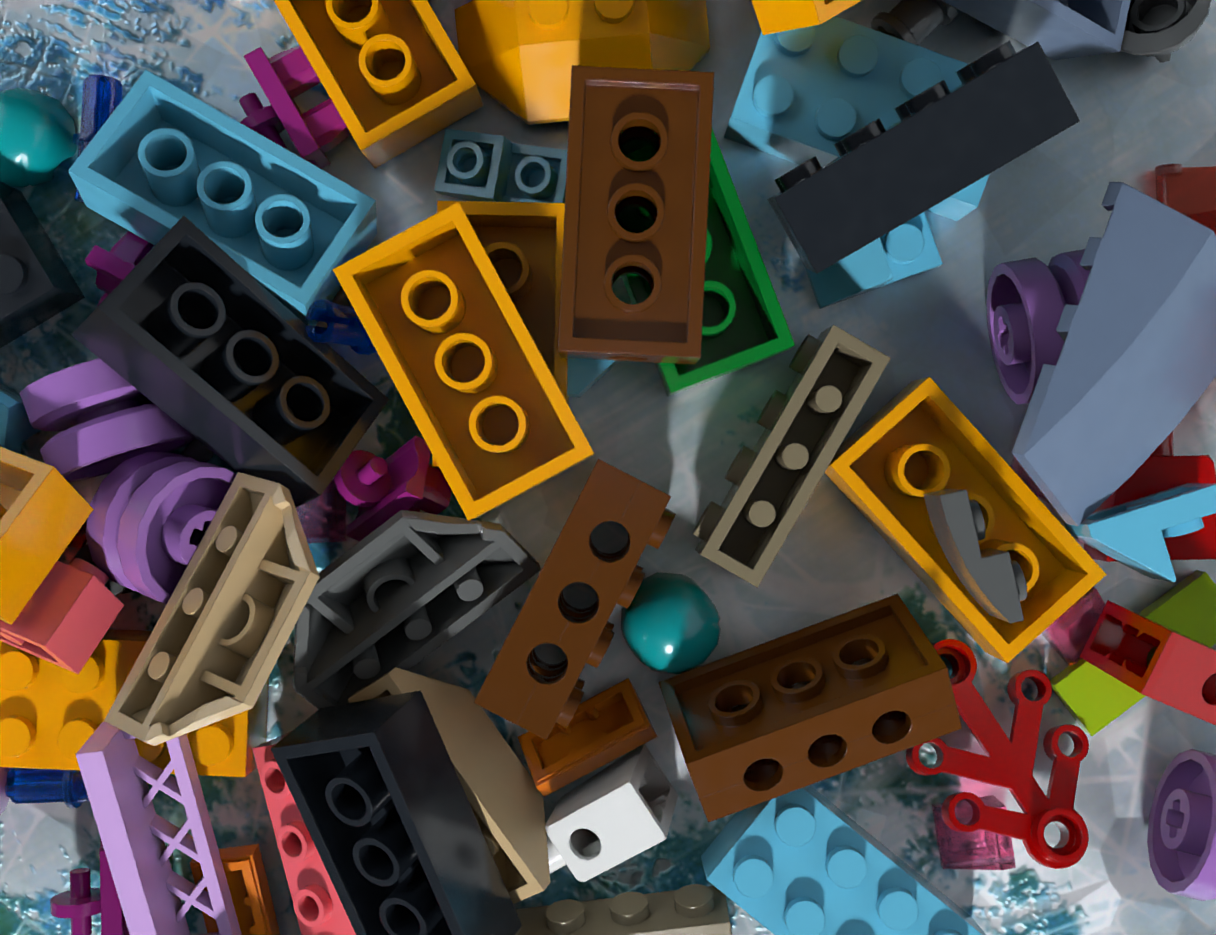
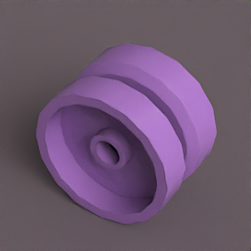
M1085 249L1060 253L1051 258L1048 266L1034 257L1004 262L995 266L988 283L986 301L987 327L991 352L999 379L1007 395L1017 405L1030 403L1043 364L1057 365L1064 341L1056 331L1065 304H1079L1090 270H1085L1080 265Z
M100 358L49 374L29 384L20 392L30 424L34 429L62 431L49 439L40 449L44 463L54 466L69 483L109 474L123 461L148 451L172 452L195 440L192 434Z
M148 451L123 461L102 480L90 503L94 510L87 518L85 535L92 561L109 577L110 581L167 605L237 474L224 467L207 462H198L193 458L173 452Z
M1190 749L1179 753L1166 767L1157 785L1149 814L1147 845L1150 867L1158 885L1169 893L1200 901L1216 899V755Z

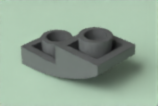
M945 489L923 494L938 542L964 587L990 616L1009 623L1023 621L1020 601H1024L1027 598V585L1023 571L1016 560L1011 561L1010 554L1007 551L992 548L980 550L978 540L985 538V523L977 501L969 500L967 490Z

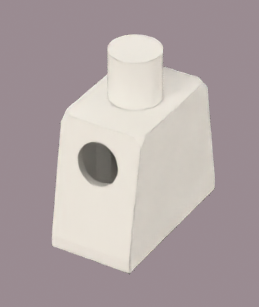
M645 744L623 756L558 800L545 825L550 874L567 864L578 881L586 882L667 839L678 794Z

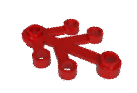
M945 639L932 644L939 656L947 658L952 665L950 681L958 712L987 756L949 747L942 739L935 738L925 742L936 751L937 760L934 766L928 768L920 762L919 750L925 744L922 743L906 749V761L909 767L919 775H936L943 772L1009 789L1024 812L1020 813L986 806L982 799L973 793L957 792L949 795L942 804L941 813L945 824L957 832H974L980 829L1022 840L1030 857L1048 868L1062 869L1076 864L1086 852L1089 841L1085 821L1074 809L1080 761L1086 757L1089 750V741L1082 729L1071 724L1055 726L1046 732L1043 739V748L1046 755L1053 761L1047 794L1045 795L1033 777V769L1043 706L1050 700L1052 695V685L1049 678L1041 671L1035 669L1018 672L1010 678L1007 685V693L1015 708L1010 739H1008L972 683L977 671V662L972 650L963 642L955 639ZM1025 678L1031 679L1037 686L1038 694L1034 701L1028 700L1022 693L1021 685ZM1062 733L1068 734L1074 743L1073 752L1069 756L1064 755L1058 747V739ZM960 800L967 801L973 810L972 819L965 825L960 823L955 815V807ZM1050 822L1054 823L1060 831V840L1054 847L1048 845L1044 838V829Z

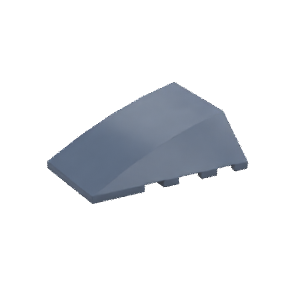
M1109 182L1101 205L1107 211L1112 212L1103 237H1089L1080 265L1085 270H1090L1079 304H1065L1056 331L1064 341L1057 365L1043 364L1012 450V454L1065 523L1079 526L1135 473L1177 427L1216 377V235L1208 227L1124 182Z

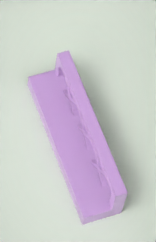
M105 721L102 722L75 755L129 934L191 935L185 914L193 905L216 919L219 932L198 935H242L187 734L166 741L171 761L162 770L139 756L134 739L136 737ZM173 769H174L176 778L173 777L172 775H170L171 772L173 771ZM147 782L152 785V788L150 790L148 788ZM159 790L184 805L187 819L181 828L156 814L152 799ZM189 829L191 830L192 836L187 833ZM175 848L200 863L203 876L196 885L172 871L169 857Z

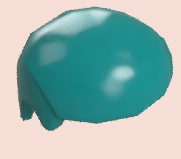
M25 88L0 91V181L12 187L36 186L54 179L53 173L58 165L76 153L77 140L74 120L59 100L40 91Z
M657 572L642 580L628 608L622 606L621 631L623 638L635 657L652 671L681 674L703 664L718 645L721 628L718 624L720 616L716 606L693 579L685 575Z

